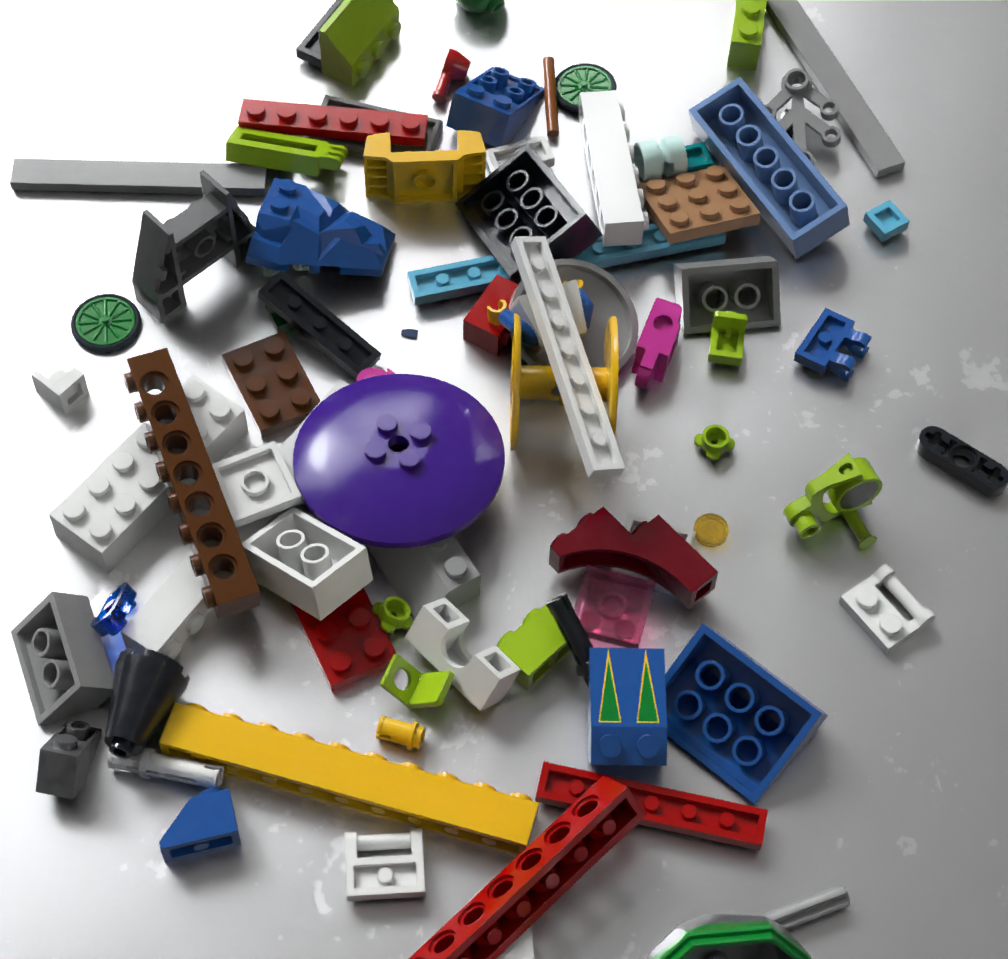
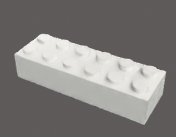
M192 374L182 384V388L211 464L220 461L248 432L246 413L243 407ZM162 419L159 422L162 424H169L173 422V420ZM145 422L125 439L49 514L56 536L108 574L171 511L166 496L167 493L171 492L167 482L161 484L155 467V463L159 462L156 452L150 453L144 437V433L148 432ZM175 448L169 452L173 454H181L184 452V450L180 448ZM186 478L181 481V483L186 485H190L196 482V480L191 478Z

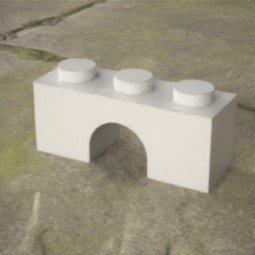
M445 597L423 605L404 638L438 671L450 670L454 673L455 676L452 684L465 696L469 703L476 706L480 711L502 701L521 669L496 645L471 656L463 643V633L470 621Z

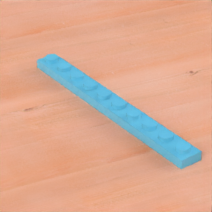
M654 223L649 224L648 231H643L642 244L604 247L601 236L581 254L570 259L586 261L600 268L725 244L727 235L723 232L669 244ZM494 255L407 272V281L414 305L484 292L497 274L517 284L522 279L519 277L512 280Z

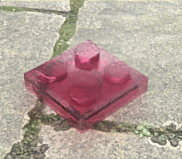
M586 565L574 611L578 615L588 637L625 648H639L656 582Z

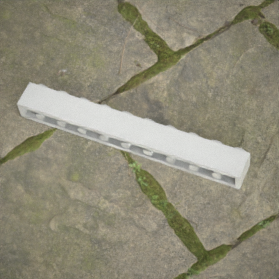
M339 379L318 405L328 396L349 384ZM304 421L279 448L294 481L293 451L296 438ZM288 509L236 528L241 542L246 541ZM210 539L203 544L208 547H215L220 542ZM192 550L120 631L125 647L127 649L135 648L133 653L144 655L145 650L149 649L175 659L182 648V643L190 634L197 633L202 627L205 616L212 608L207 609L202 596L201 588L206 587L202 576L195 577L189 559V556L194 555ZM219 571L215 576L220 579H227L232 574L228 571Z

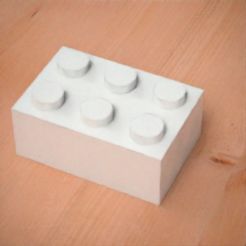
M294 506L242 543L256 582L320 621L373 580L365 546Z

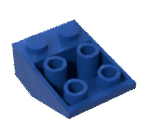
M491 67L454 92L446 126L454 130L480 132L483 142L495 147L507 145L515 138L543 97L544 88L538 86L532 79L519 78L509 74L510 72L505 68Z

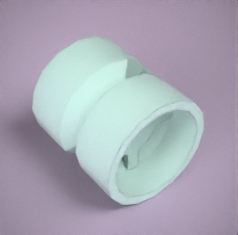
M680 135L661 137L658 143L654 139L635 142L634 164L635 167H638L641 182L660 179L662 174L666 177H672L679 173L687 172V153Z

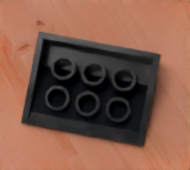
M528 143L455 203L456 207L512 280L521 277L510 246L514 237L546 236L552 257L556 260L570 259L578 256L603 236L587 213Z

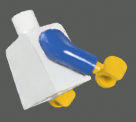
M582 280L564 281L562 285L580 338H582L590 327L594 304L583 290ZM527 294L518 296L511 304V310L507 309L505 300L498 301L499 310H494L487 306L489 322L494 325H502L512 334L514 332L513 316L514 313H517L521 317V341L525 345L532 347L536 353L546 351Z

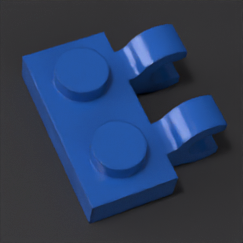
M825 308L796 350L794 361L821 374H824L827 368H829L837 378L848 382L854 373L852 368L856 363V359L850 355L840 353L839 350L844 345L853 356L863 359L869 350L867 345L872 337L864 332L854 330V320Z

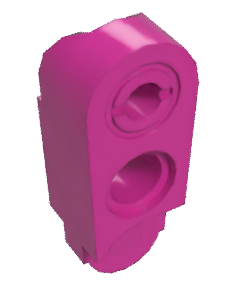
M656 298L636 346L635 360L631 373L637 374L635 386L648 390L652 380L663 382L678 345L682 313L680 304Z

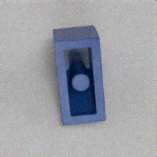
M209 788L203 790L197 796L190 797L159 841L165 863L241 845L229 788L223 790L220 788Z

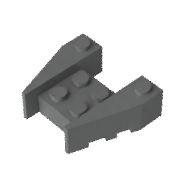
M204 170L200 172L203 198L191 203L180 214L168 219L163 224L147 209L142 213L132 283L136 300L160 323H163L187 305L183 285L219 259L224 257L236 269L246 263V256L255 226L239 208L232 195Z

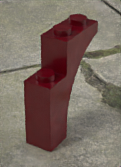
M602 507L594 514L588 513L583 516L576 528L568 534L561 533L550 545L549 565L558 574L571 569L593 566L624 569L658 583L673 594L688 609L715 589L718 571L659 514L649 522H641L631 534L609 511Z

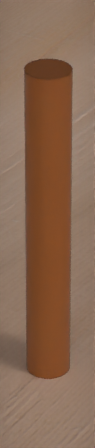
M546 56L542 59L547 136L554 138L559 136L554 58Z

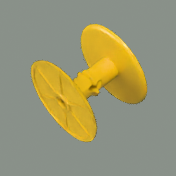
M514 313L513 316L514 332L512 334L510 451L515 450L518 445L520 399L558 400L561 406L564 405L561 396H553L551 394V391L557 387L551 366L521 365V317L517 313ZM612 316L609 318L606 326L603 367H591L615 436L618 404L619 342L617 318Z

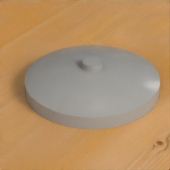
M577 259L554 260L561 283L564 281L582 280L583 290L594 304L590 327L581 338L591 367H603L607 322L610 317L616 316L620 370L633 354L638 339V318L630 296L617 279L594 264ZM522 280L511 297L509 310H511L510 306L518 296L527 294ZM521 341V356L529 365L551 366L546 351L536 353L532 347L525 345Z

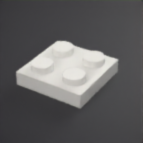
M275 441L212 464L236 528L302 503V496Z

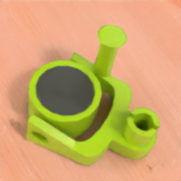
M847 453L823 474L811 480L805 487V495L788 504L783 511V515L789 525L797 529L800 538L807 539L820 530V525L815 520L816 517L820 521L826 522L842 514L860 543L859 549H866L877 541V537L870 534L856 510L873 504L872 500L882 489V481L866 458H852ZM825 492L831 500L829 503L823 502Z

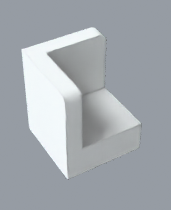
M73 367L68 373L63 369H58L48 378L37 370L31 374L36 393L64 414L89 394L85 375L76 367Z

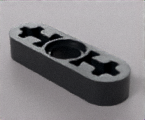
M929 426L920 432L916 442V450L922 458L985 496L996 497L1003 493L1008 484V470L1002 464L940 427ZM932 440L938 442V444H935L933 447L929 446L927 443L932 442ZM947 448H949L950 451L948 453V456L946 457L943 454L946 453ZM957 455L965 456L970 460L971 466L960 467L954 462L953 457ZM977 466L981 467V470L979 469L978 474L976 475L974 474ZM994 476L997 480L991 483L987 481V478Z

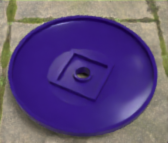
M415 374L374 376L351 383L337 390L324 399L304 421L296 438L293 451L295 482L303 502L320 522L356 542L383 548H411L436 543L459 533L471 525L486 511L496 497L501 486L505 466L503 439L495 420L487 409L477 399L455 385L433 377ZM402 444L407 449L402 452H393L390 450V447Z

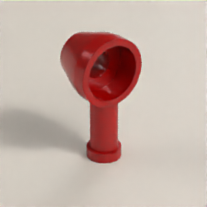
M450 48L436 89L431 95L435 102H446L447 92L452 80L466 79L471 61L457 50Z

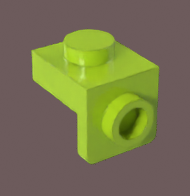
M715 311L711 328L708 362L741 366L748 320L746 314H739L733 311Z

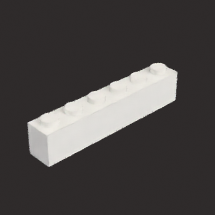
M616 90L581 92L578 116L600 231L603 234V246L642 244L643 231H648L649 219L647 211H642L644 206L643 190L637 189L639 185L638 167L632 166L634 164L633 145H628L630 130L629 125L623 123L625 121L624 103H619Z

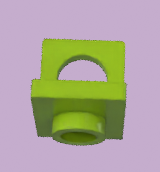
M394 654L380 682V686L409 709L435 707L442 705L455 674L450 670L421 673L399 654ZM399 668L403 669L408 677L407 686L403 690L398 689L394 683V674Z

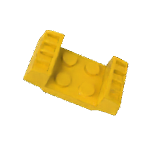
M457 130V150L391 152L390 133L373 134L367 136L363 153L366 197L389 199L394 204L453 202L461 199L485 179L486 148L480 132Z

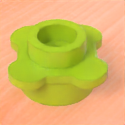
M717 424L706 427L703 434H697L694 438V444L697 447H701L706 452V457L713 461L718 460L725 451H732L735 447V441L730 438L728 430Z
M388 597L384 603L376 602L372 607L373 613L378 615L381 621L380 627L385 632L391 633L394 629L398 628L408 630L413 624V620L409 617L411 610L408 603L399 597Z

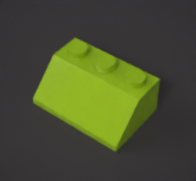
M344 0L319 30L322 74L351 87H354L360 78H364L367 75L372 63L377 58L382 57L386 46L392 39H396L401 31L402 25L399 19V8L393 0Z

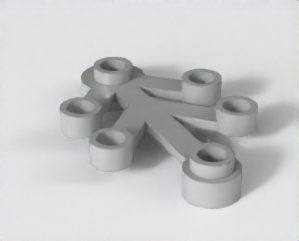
M795 68L789 70L784 75L781 81L782 90L764 106L777 119L776 112L791 99L792 108L778 123L786 132L793 126L794 142L814 165V157L811 152L807 151L805 125L822 137L823 145L829 148L836 147L840 143L841 134L837 127L829 126L804 107V98L820 108L821 117L827 121L837 118L839 105L835 100L827 99L812 88V79L806 71ZM796 83L801 84L799 87H793L792 85ZM828 107L835 109L833 112L824 111ZM833 134L836 138L831 140L827 139L826 136Z

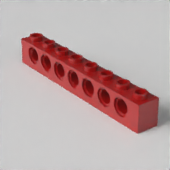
M603 775L409 959H497L646 816V813L629 788Z

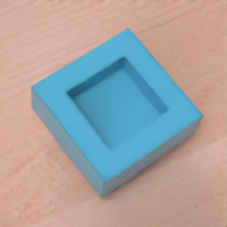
M891 200L865 212L863 218L864 223L882 242L906 230L910 222Z

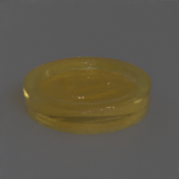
M707 513L697 518L693 531L696 532L695 539L700 544L707 547H716L726 541L729 527L726 520L721 516Z

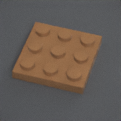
M724 165L710 166L706 169L690 173L682 172L676 176L662 179H651L637 186V189L643 190L644 208L669 244L760 224L761 213Z

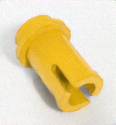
M382 715L377 725L376 739L407 746V750L412 751L413 748H421L426 728L420 726L418 721H414L411 724Z

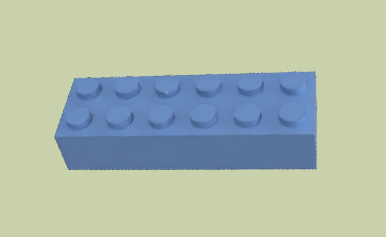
M741 77L688 110L693 131L702 142H705L707 148L721 166L724 165L761 213L764 220L796 259L850 225L846 203Z

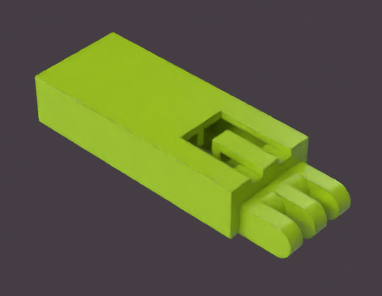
M239 126L235 128L226 141V161L318 176L322 168L339 170L348 155L346 147L329 144L328 141Z

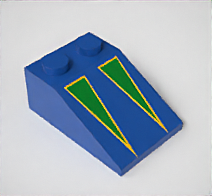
M589 647L588 761L590 765L667 766V707L664 649Z

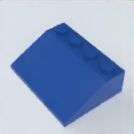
M702 623L665 673L667 736L753 804L758 803L807 745L828 716L711 626Z

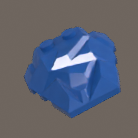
M274 178L257 215L255 231L251 237L246 263L276 271H288L289 264L309 265V273H320L321 266L337 267L339 274L381 277L396 234L354 211L347 210L340 203L309 189L306 185L295 183L289 179Z

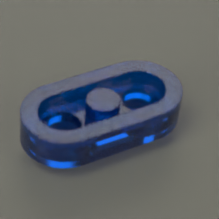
M127 582L119 585L101 603L90 626L101 637L107 634L113 637L118 634L128 623L125 619L126 615L137 604L134 601L137 592Z

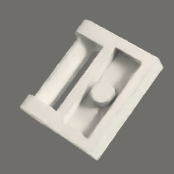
M888 563L881 566L873 575L843 594L838 602L885 655L923 630L936 618V615L930 608H924L894 576L895 570ZM884 585L914 619L907 622L878 588Z
M412 828L410 833L357 836L356 832H345L347 901L425 897L422 828ZM411 848L412 855L357 858V851Z

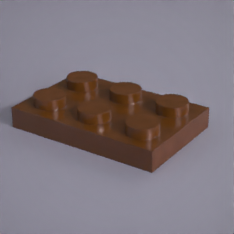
M284 331L222 354L223 364L261 438L302 423L320 402Z

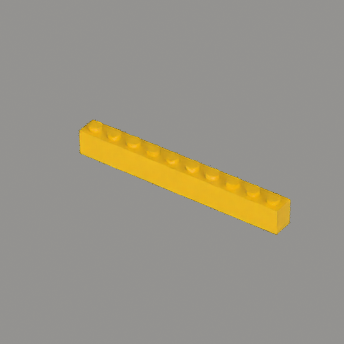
M175 702L159 741L163 755L195 760L207 764L222 765L224 767V774L406 826L422 828L424 831L513 856H518L529 846L538 817L539 803L534 802L531 797L525 794L512 793L509 795L496 791L493 786L486 783L478 782L473 785L462 782L458 777L450 773L440 772L437 775L423 771L420 766L413 763H393L377 753H357L351 751L346 745L337 742H331L328 745L315 741L313 737L305 733L296 732L292 735L281 732L277 727L269 723L261 722L256 725L245 722L241 717L232 713L220 715L209 712L204 706L196 703L184 705Z

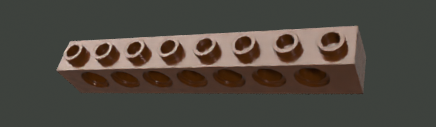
M168 348L127 358V373L122 374L125 388L128 394H135L137 402L133 403L137 420L139 424L145 422L148 432L144 433L145 441L149 452H156L159 462L155 463V467L161 484L167 482L171 493H167L166 496L172 514L179 513L182 524L178 525L181 540L184 546L190 544L194 555L189 556L194 575L195 577L202 576L206 586L201 588V592L207 609L214 608L217 619H221L260 606L258 584ZM151 390H160V391H162V392L159 393V394H150V393H148V392L151 391ZM162 419L173 420L169 424H162L159 421ZM175 448L184 450L181 454H173L169 451ZM186 478L196 480L195 483L190 485L181 483ZM205 509L208 513L198 516L194 515L192 511ZM210 539L220 542L215 547H208L203 543ZM219 571H228L232 576L227 579H220L215 574Z

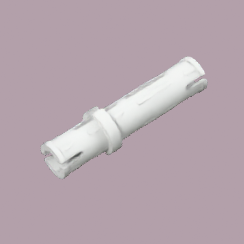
M146 748L139 755L131 756L127 759L117 757L109 751L107 759L109 768L138 773L141 778L160 777L206 788H219L224 776V767L222 765L207 764L195 760L157 753L153 748Z

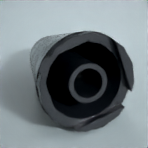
M128 648L120 653L116 661L104 742L109 747V751L120 758L127 759L131 756H137L142 752L173 709L175 702H178L190 680L189 675L186 677L182 675L184 667L180 663L154 650L146 649L144 655L133 654L135 648Z

